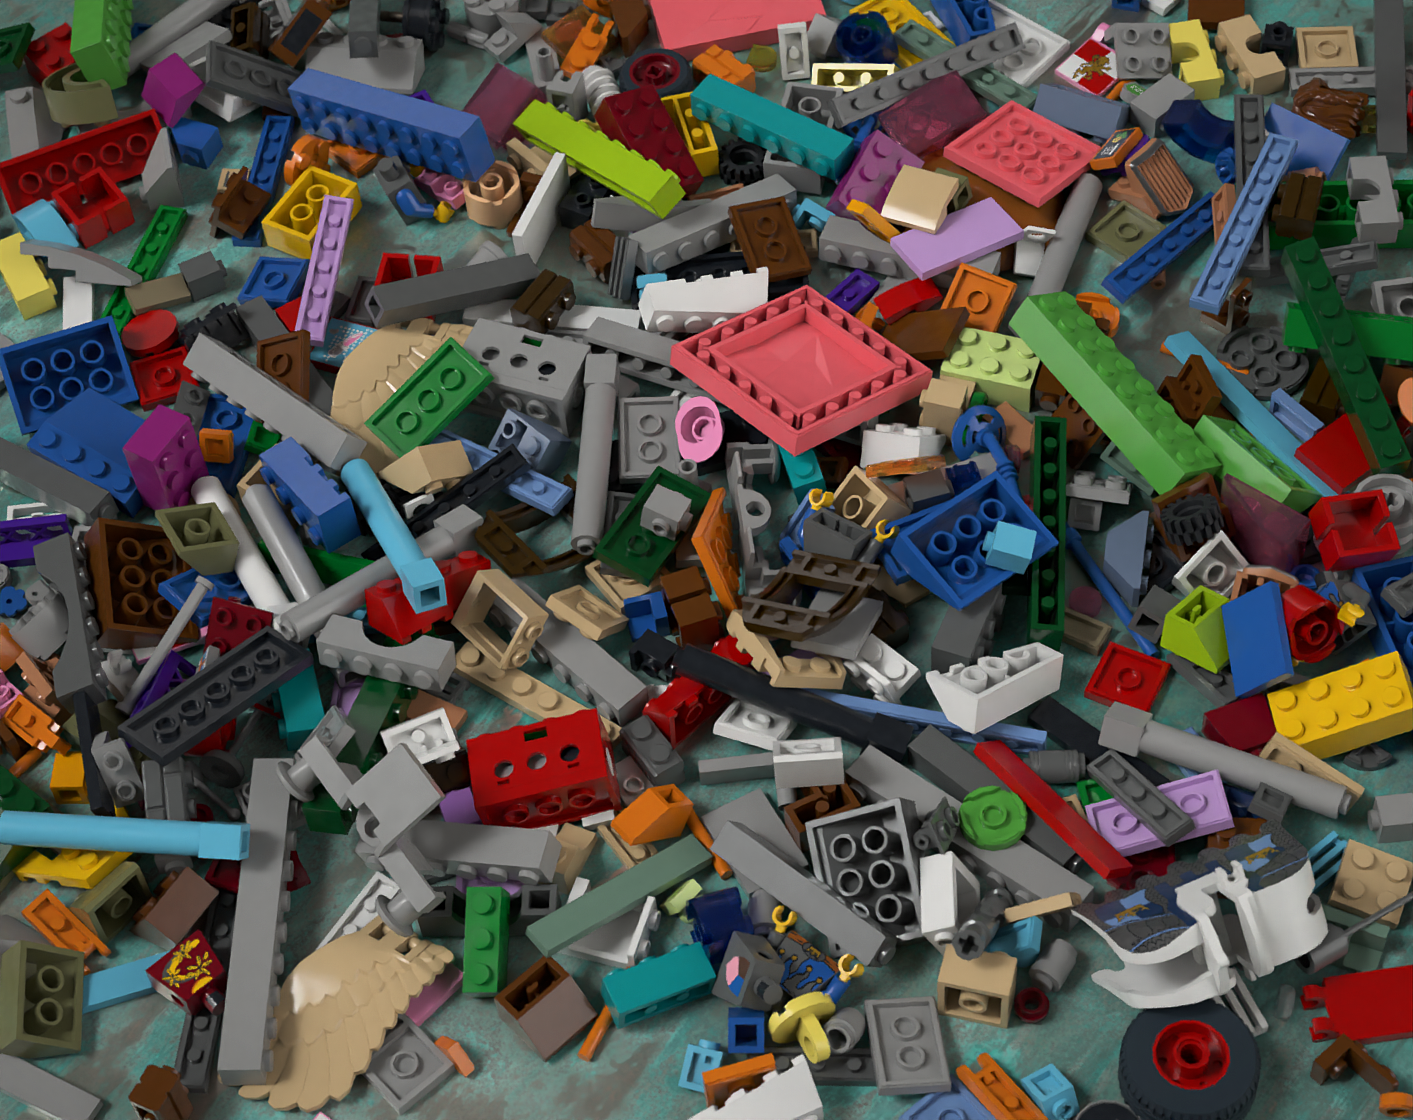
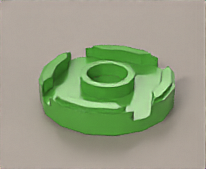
M993 785L979 787L967 794L959 808L960 832L969 843L979 849L989 851L1007 849L1018 843L1025 833L1028 816L1025 804L1011 790L1007 792L1006 790H1001V787Z

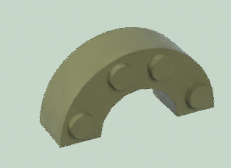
M77 63L53 72L42 82L51 119L60 123L62 127L94 123L95 126L99 127L110 124L112 122L111 119L119 118L110 85L104 79L88 82Z

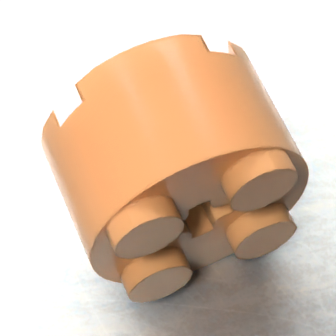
M496 160L476 183L463 179V192L470 219L481 225L493 226L495 229H504L509 225V222L520 210L523 203L520 178L514 166L507 162Z

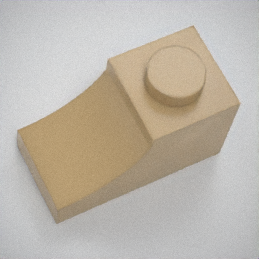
M565 822L561 831L555 836L562 845L552 883L538 882V884H557L559 892L569 895L576 877L579 876L597 842V835L595 832Z

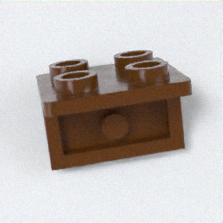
M243 166L237 174L233 172L227 181V189L224 193L219 192L215 196L211 205L214 211L208 222L211 224L210 236L215 238L222 229L242 240L270 202V193L246 181L249 168Z
M1070 393L1051 416L1067 418L1066 461L1072 469H1078L1091 453L1102 454L1111 442V439Z

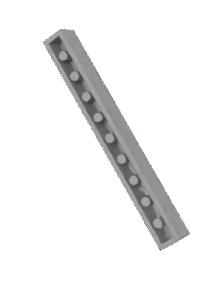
M597 317L584 333L583 344L591 346L592 354H617L620 372L693 395L708 397L713 401L721 403L670 365L671 346L680 341L601 317ZM879 415L868 421H863L860 425L833 438L862 447L863 430L875 429V425L878 424Z
M254 758L246 819V823L250 824L249 858L242 859L217 1068L223 1085H266L267 1072L273 1071L274 1054L273 1050H269L270 1040L276 1039L277 1019L273 1017L274 1006L280 1005L281 998L280 986L276 985L277 974H283L284 956L283 953H280L281 943H286L287 923L283 922L284 912H289L290 892L286 891L287 881H292L294 875L293 861L290 860V851L296 850L297 834L296 830H293L294 821H299L300 803L282 785L277 776L276 767L280 761L293 766L295 764L294 758Z

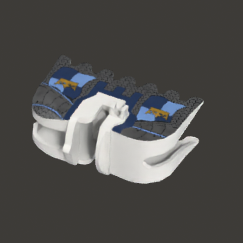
M1273 819L1259 827L1261 833L1258 835H1235L1230 838V846L1228 848L1218 849L1213 847L1203 849L1198 853L1199 860L1196 862L1178 861L1170 864L1167 867L1168 874L1165 876L1146 875L1136 880L1137 887L1133 890H1110L1104 895L1105 901L1101 904L1082 903L1074 906L1071 909L1072 914L1082 919L1099 933L1119 958L1125 961V968L1123 970L1103 969L1091 975L1092 981L1107 989L1133 1008L1182 1006L1228 993L1237 982L1234 971L1228 966L1237 962L1242 964L1245 977L1254 981L1257 980L1255 974L1258 977L1268 975L1274 971V966L1311 951L1322 943L1328 933V927L1320 897L1312 893L1315 887V880L1307 849L1292 837L1276 819ZM1217 891L1235 902L1238 915L1227 914L1222 916L1216 894Z

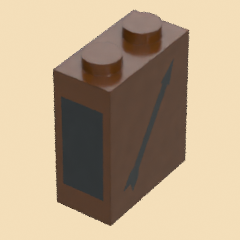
M303 0L267 51L287 66L293 68L333 14L327 10L330 5L324 0Z

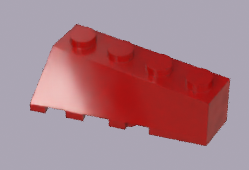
M469 550L463 551L457 557L449 560L435 561L434 563L445 581L447 605L418 614L415 613L403 593L400 577L393 580L379 581L376 586L364 590L368 624L400 644L405 645L412 641L411 634L417 631L420 634H425L432 630L431 623L437 620L446 622L452 619L454 611L458 609L477 571L491 569V560L475 551Z
M730 634L727 637H721L710 651L757 670L751 664L753 657L748 652L740 653L735 646L738 638L730 636ZM677 677L669 683L664 693L658 698H652L647 702L642 711V716L648 715L674 750L725 705L732 696L685 677Z

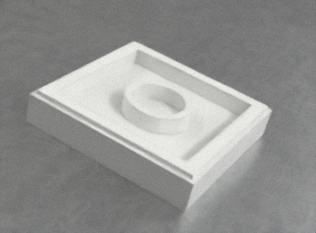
M736 698L714 723L713 734L773 751V741H785L797 726V722Z

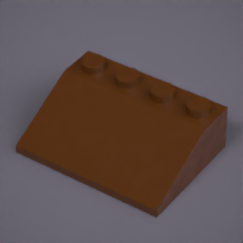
M98 517L84 536L87 554L86 567L91 577V584L88 585V588L96 606L92 612L100 629V634L96 635L97 642L101 648L122 649L123 651L157 647L179 613L175 606L158 593L159 583L192 569V567L178 556L162 526ZM189 620L174 645L197 643L199 640L198 626Z

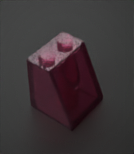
M497 62L462 111L480 116L491 148L497 151L500 147L507 152L506 143L514 137L521 143L525 141V138L516 129L513 122L534 99L544 104L548 101L547 96L536 85Z

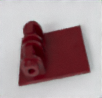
M214 596L203 655L209 645L220 649L221 657L267 625L271 627L274 612L241 604V599L238 597L229 596L228 600Z

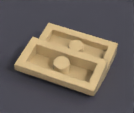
M904 165L890 189L881 216L890 223L936 234L947 216V205L959 188V180L955 177Z

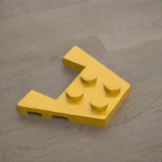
M114 804L116 817L130 818L126 806L116 809ZM62 848L61 853L53 860H50L35 850L12 871L20 881L27 882L29 878H35L38 883L47 884L54 880L58 881L61 886L93 889L133 852Z

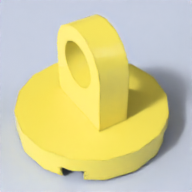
M811 992L789 1001L784 1006L786 1011L780 1016L778 1012L772 1014L767 1022V1031L772 1041L776 1043H789L798 1040L808 1059L815 1064L830 1057L829 1042L822 1029V1026L835 1012V1004L829 994L825 993L823 995L822 992Z

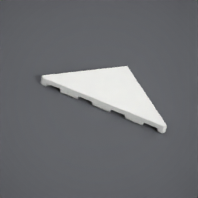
M988 0L995 29L997 30L1016 22L1025 45V49L993 62V68L1027 88L1070 49V41L994 0Z

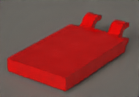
M1384 395L1388 406H1390L1392 401ZM1346 413L1299 446L1294 454L1296 459L1338 495L1346 493L1372 473ZM1401 416L1396 424L1402 438L1405 439L1411 434L1409 430L1411 425L1404 416Z
M1413 965L1323 977L1322 987L1314 984L1302 987L1304 995H1300V1001L1303 1010L1326 1007L1328 1017H1316L1311 1020L1313 1027H1309L1312 1042L1317 1043L1337 1039L1343 1033L1351 1040H1356L1362 1045L1413 1038Z

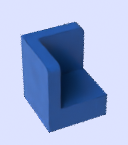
M661 591L623 600L625 616L629 618L627 624L633 643H636L647 629L662 637L670 635L668 615Z

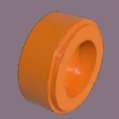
M1401 1092L1384 1093L1379 1096V1111L1388 1117H1412L1413 1095Z

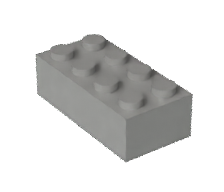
M788 81L781 106L839 132L840 128H837L827 101L843 95L844 88ZM766 151L763 161L764 179L778 173L796 191L821 194L826 176L819 175L800 164H795L776 153Z

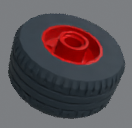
M1206 999L1198 1003L1174 1007L1145 1008L1131 1021V1025L1128 1026L1123 1036L1118 1065V1081L1121 1095L1124 1098L1125 1104L1130 1107L1136 1116L1140 1117V1120H1242L1250 1112L1257 1093L1261 1070V1056L1259 1055L1258 1043L1254 1039L1253 1032L1250 1031L1247 1024H1244L1242 1018H1239L1235 1012H1231L1228 1007L1215 1003L1213 1000Z

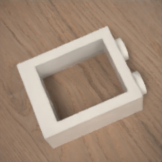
M953 851L945 852L942 855L940 853L920 858L922 934L943 956L946 944L952 945L954 936L980 902V882Z

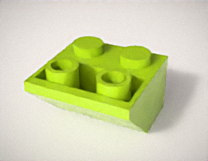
M1202 585L1197 587L1165 615L1160 646L1215 674L1219 673L1230 663L1221 609L1222 605L1230 602L1229 598Z

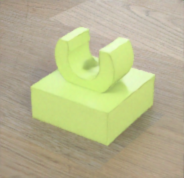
M694 879L682 883L659 907L667 916L678 913L679 918L688 924L694 920L693 916L688 912L690 904L694 905L699 912L706 908L705 902L701 898L696 897L702 890V887Z

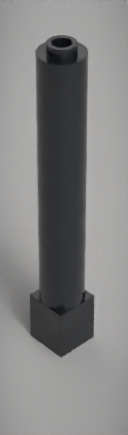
M687 643L685 649L678 647L672 665L677 667L675 672L677 675L831 737H841V741L861 748L860 755L871 745L900 763L914 729L911 725L877 712L875 717H872L802 688L773 687L770 684L772 679L770 675L758 672L755 669L690 643Z

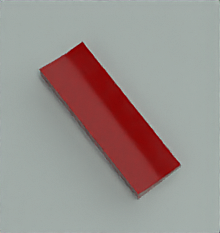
M155 108L0 162V187L11 214L40 199H44L47 202L53 201L50 193L72 181L76 184L79 195H83L78 178L99 167L105 171L114 183L142 174L159 131L162 128Z

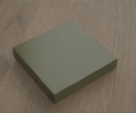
M1123 200L1086 232L1085 240L1121 263H1124L1163 231L1166 226Z

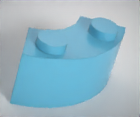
M40 199L11 215L26 241L36 239L62 243L73 247L79 246L76 241L79 239L76 229L71 223L66 225L52 200L47 202L44 199ZM40 256L44 264L48 262V256Z

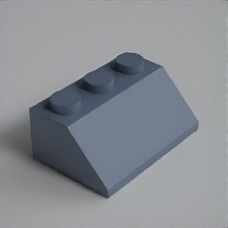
M1041 83L1033 112L1060 126L1066 127V129L1079 136H1082L1083 132L1093 135L1092 140L1105 144L1115 131L1125 128L1129 120L1130 104L1057 83Z

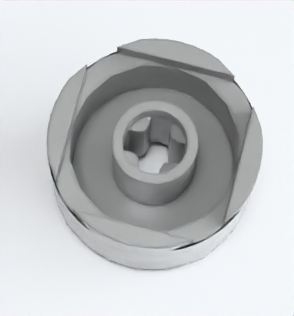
M463 0L469 27L488 33L490 36L502 28L495 12L520 11L519 0Z
M51 589L31 611L26 612L8 631L12 635L11 638L26 653L45 661L67 640L69 617L65 598L60 593L56 594Z

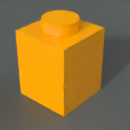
M70 751L65 756L55 753L49 788L57 804H89L80 751Z

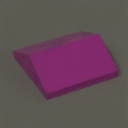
M173 53L148 70L141 96L152 108H155L156 113L163 121L173 128L204 89L206 83L179 54Z

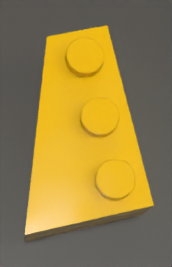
M692 92L662 97L661 100L702 177L719 174L718 148L710 124L692 115L690 99Z

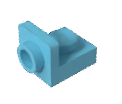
M805 198L801 205L797 204L791 212L797 230H801L806 220H808V224L812 228L822 232L829 216H836V214L808 198Z
M700 1039L698 1045L688 1044L678 1087L705 1093L702 1072L722 1067L723 1060L727 1059L728 1052L720 1051V1043Z
M1052 1063L1021 1079L1024 1091L1039 1106L1042 1113L1049 1120H1068L1080 1112L1073 1085Z

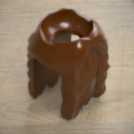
M1314 77L1310 82L1299 87L1293 98L1291 112L1352 140L1361 135V127L1357 122L1364 120L1366 117V112L1360 108L1369 104V95L1362 92L1354 93L1352 91L1329 88L1327 83L1321 78Z

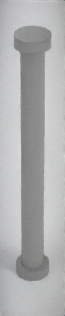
M197 576L195 580L196 586L123 701L116 704L115 709L124 715L131 716L136 703L207 591H212L215 585L206 578Z

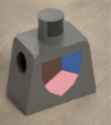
M733 931L712 994L737 1006L767 1012L782 997L783 991L779 985L785 971V964L763 936Z

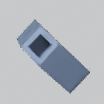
M1144 510L1107 532L1103 574L1116 592L1131 607L1137 608L1139 596L1146 595L1148 576H1142V570L1149 569L1151 550H1145V544H1152L1154 524H1148L1149 511Z

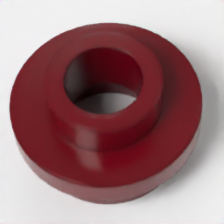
M1025 988L1014 999V1011L1025 1022H1039L1049 1012V999L1037 988ZM1027 1004H1035L1038 1008L1029 1010L1025 1006Z

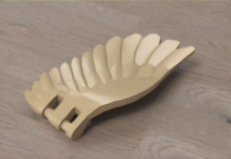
M427 318L387 325L363 340L344 360L335 381L330 417L368 442L359 459L366 460L377 477L379 476V471L398 460L399 457L369 430L364 423L450 337L463 347L473 329L472 326L445 322L440 325ZM318 459L317 461L312 460L313 464H320L321 462ZM337 471L336 474L333 475L341 476V472Z
M379 915L361 930L344 935L316 950L303 959L287 976L280 990V1005L274 1006L273 1017L277 1019L276 1039L270 1040L269 1049L273 1050L274 1066L272 1072H267L266 1085H243L238 1091L239 1095L246 1100H262L269 1097L268 1103L274 1111H289L299 1106L300 1110L309 1113L322 1108L330 1098L340 1102L350 1093L356 1075L366 1073L371 1062L372 1051H379L384 1043L386 1029H393L397 1024L398 1013L404 1014L409 1007L410 998H417L424 986H430L434 982L436 974L444 972L446 964L454 962V954L444 946L434 944L427 939L420 940L415 932L409 937L397 935L382 921ZM218 1075L217 1078L219 1082L223 1084L220 1076Z

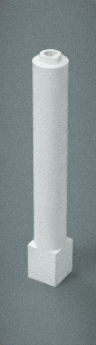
M214 476L199 478L191 488L192 497L196 504L215 502L240 543L234 570L255 607L274 612L271 628L281 633L279 629L281 614L294 608L298 603H290L219 479ZM310 636L297 644L307 649Z

